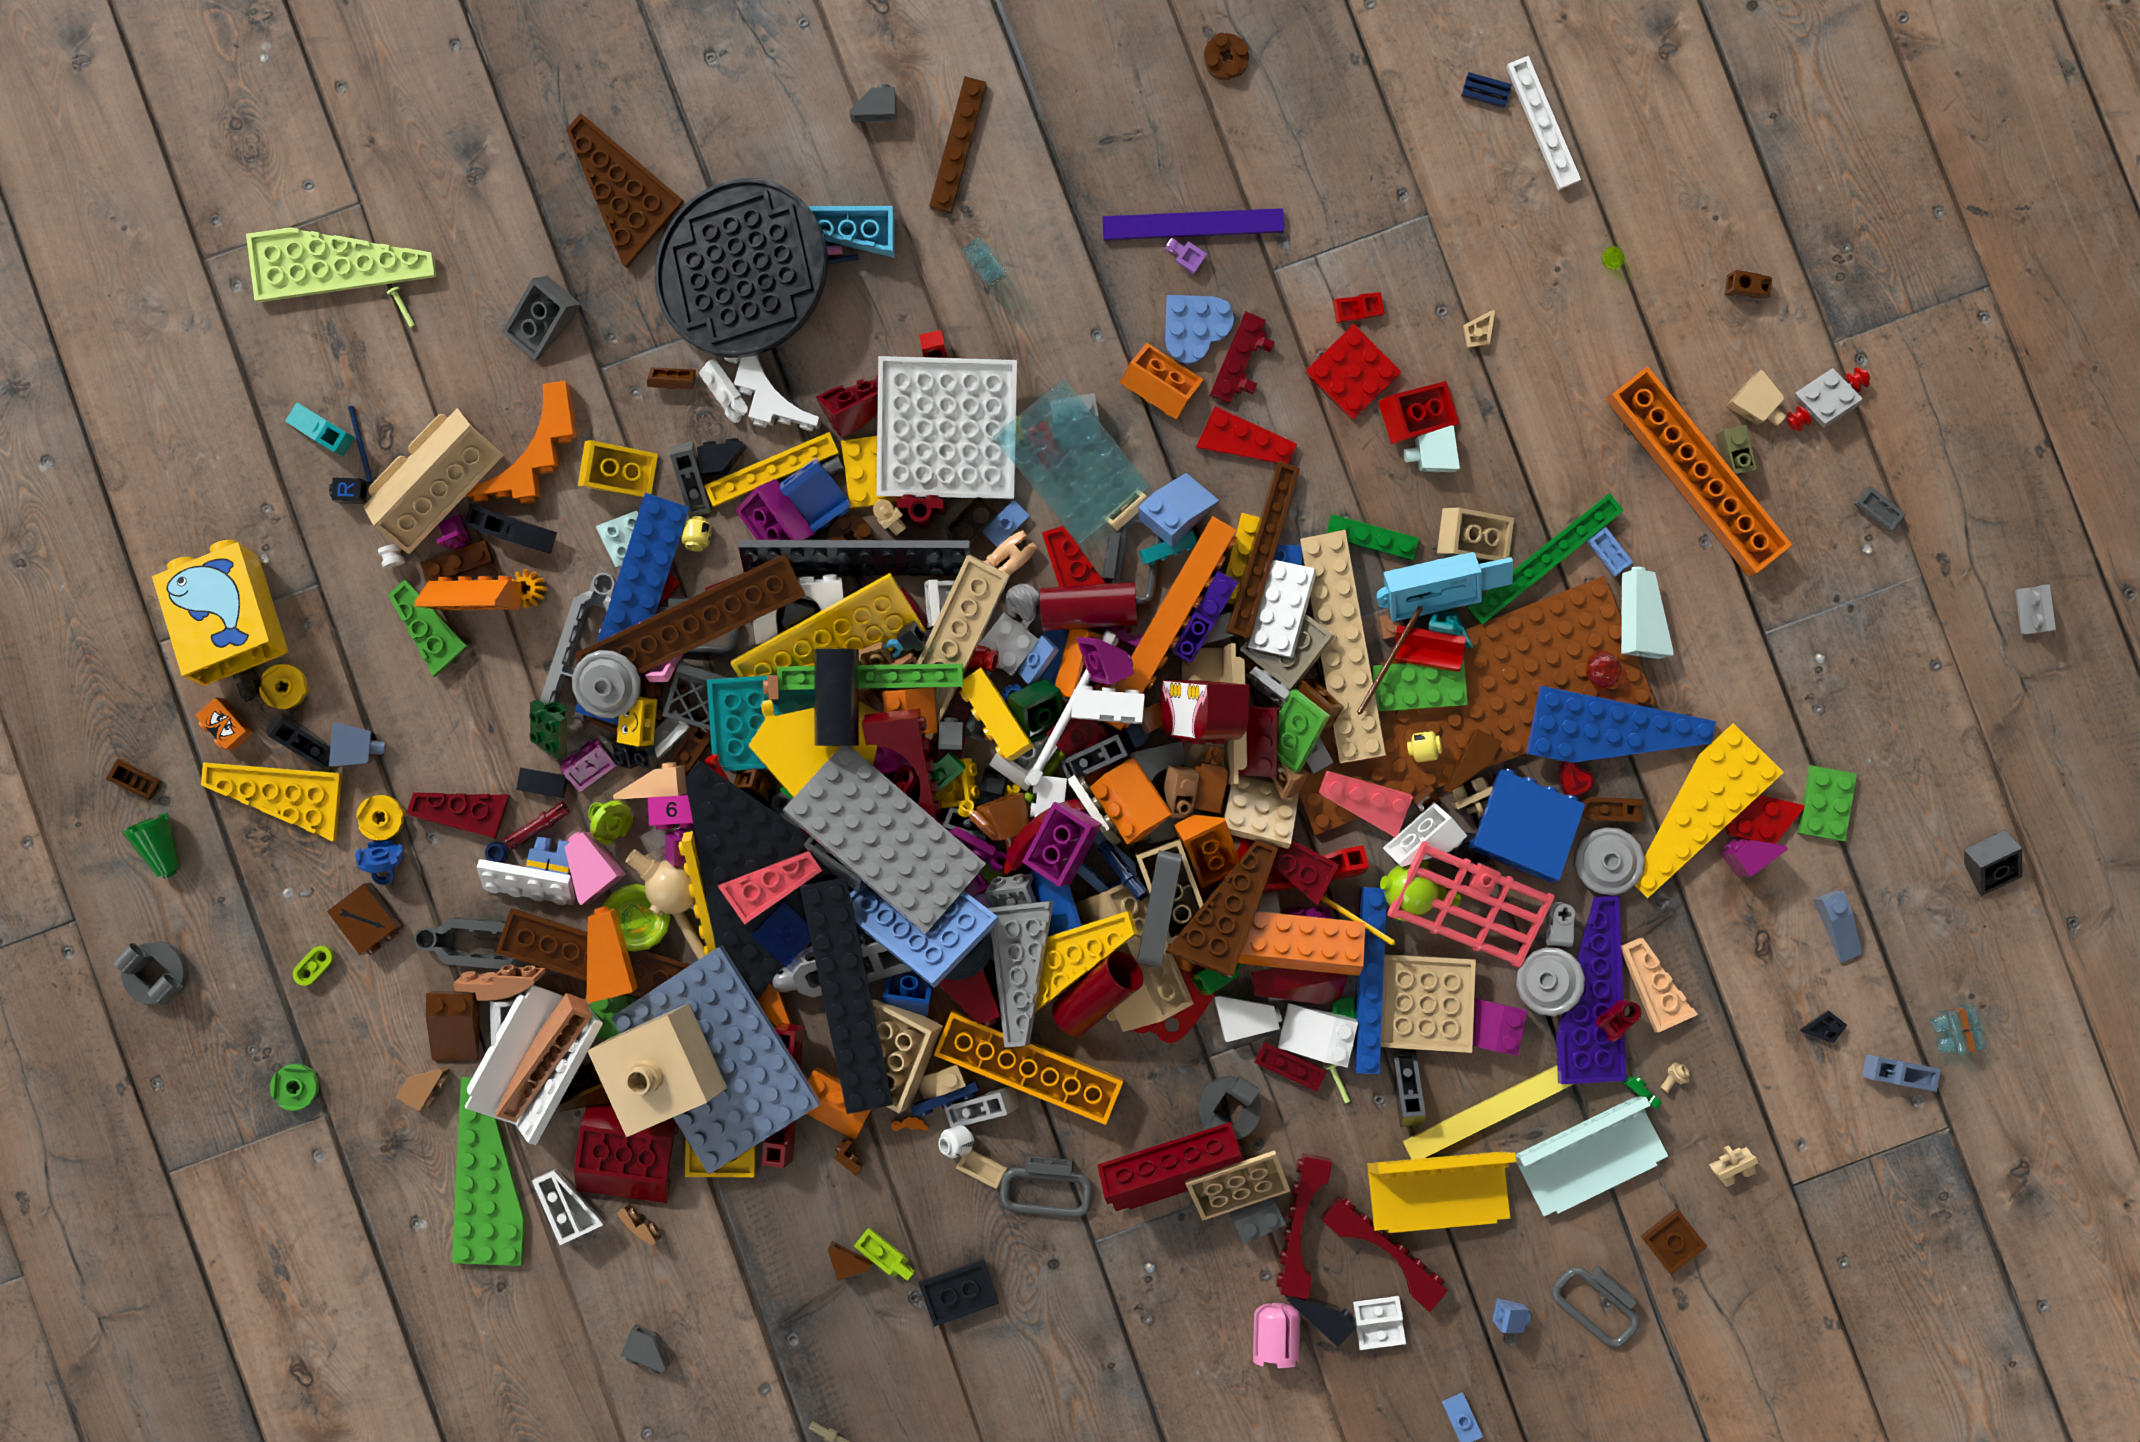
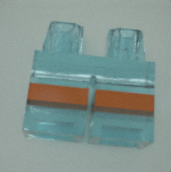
M980 236L961 250L964 260L988 290L1006 277V270L994 254L992 255V252Z
M1963 1004L1951 1010L1939 1011V1016L1930 1019L1933 1030L1936 1032L1944 1030L1946 1038L1936 1040L1939 1052L1963 1054L1986 1049L1982 1030L1977 1028L1980 1026L1975 1006Z

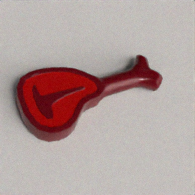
M1562 761L1558 771V782L1561 791L1565 795L1575 797L1588 792L1594 783L1591 773L1578 767L1576 762Z

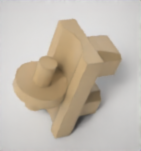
M878 500L874 504L873 513L884 529L889 527L897 536L906 528L900 520L902 513L895 506H892L888 500Z
M1483 776L1470 781L1475 793L1467 795L1463 785H1460L1451 792L1454 800L1451 803L1453 809H1459L1472 803V806L1466 808L1467 814L1476 812L1478 817L1483 816V808L1486 807L1488 801L1479 802L1478 800L1489 796L1493 786L1488 785Z
M1730 1146L1723 1147L1725 1155L1718 1157V1161L1709 1164L1712 1172L1728 1187L1735 1184L1736 1179L1734 1175L1739 1172L1744 1177L1756 1174L1755 1165L1758 1164V1160L1750 1153L1747 1147L1743 1149L1737 1148L1732 1151Z

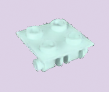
M637 511L596 526L615 567L619 566L621 568L638 516Z

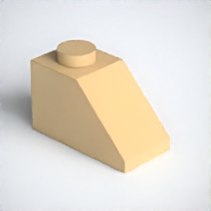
M952 1063L923 1075L919 1088L923 1099L926 1100L965 1087L967 1081L961 1066Z

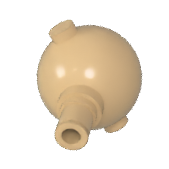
M636 849L629 854L625 863L637 870L640 878L645 881V894L651 904L650 912L661 917L663 913L678 914L689 908L694 910V905L697 904L695 897L691 898L689 884H691L690 876L686 877L684 865L674 867L667 860L661 862L655 859L651 860Z

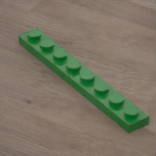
M1608 493L1513 570L1512 584L1489 589L1482 595L1481 602L1470 604L1467 609L1479 624L1483 625L1624 510L1613 496Z

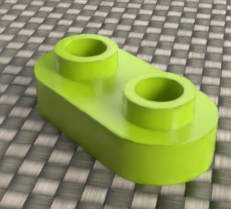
M326 945L314 947L294 968L293 978L295 982L302 986L311 985L316 982L334 962V951ZM322 953L326 954L325 961L320 957ZM306 969L310 971L309 978L305 976Z

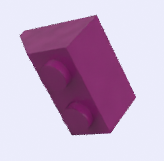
M1076 638L1091 681L1111 685L1134 674L1132 668L1133 660L1126 651L1100 639Z
M1734 839L1724 846L1725 850L1720 854L1736 875L1751 877L1787 851L1788 848L1785 845Z

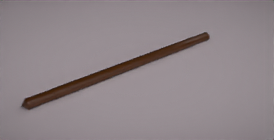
M1422 606L1417 607L1357 710L1358 715L1363 713L1423 610Z

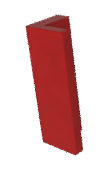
M1397 626L1396 643L1406 626ZM1412 628L1393 661L1460 672L1466 650V637Z

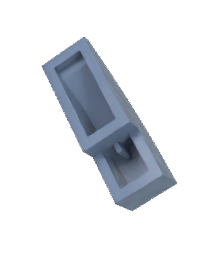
M1866 1054L1862 1077L1937 1092L1941 1069Z

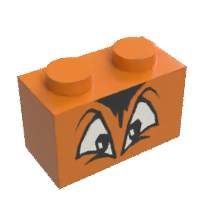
M215 697L195 715L200 721V727L215 737L214 742L221 749L235 750L254 733V730L225 698Z

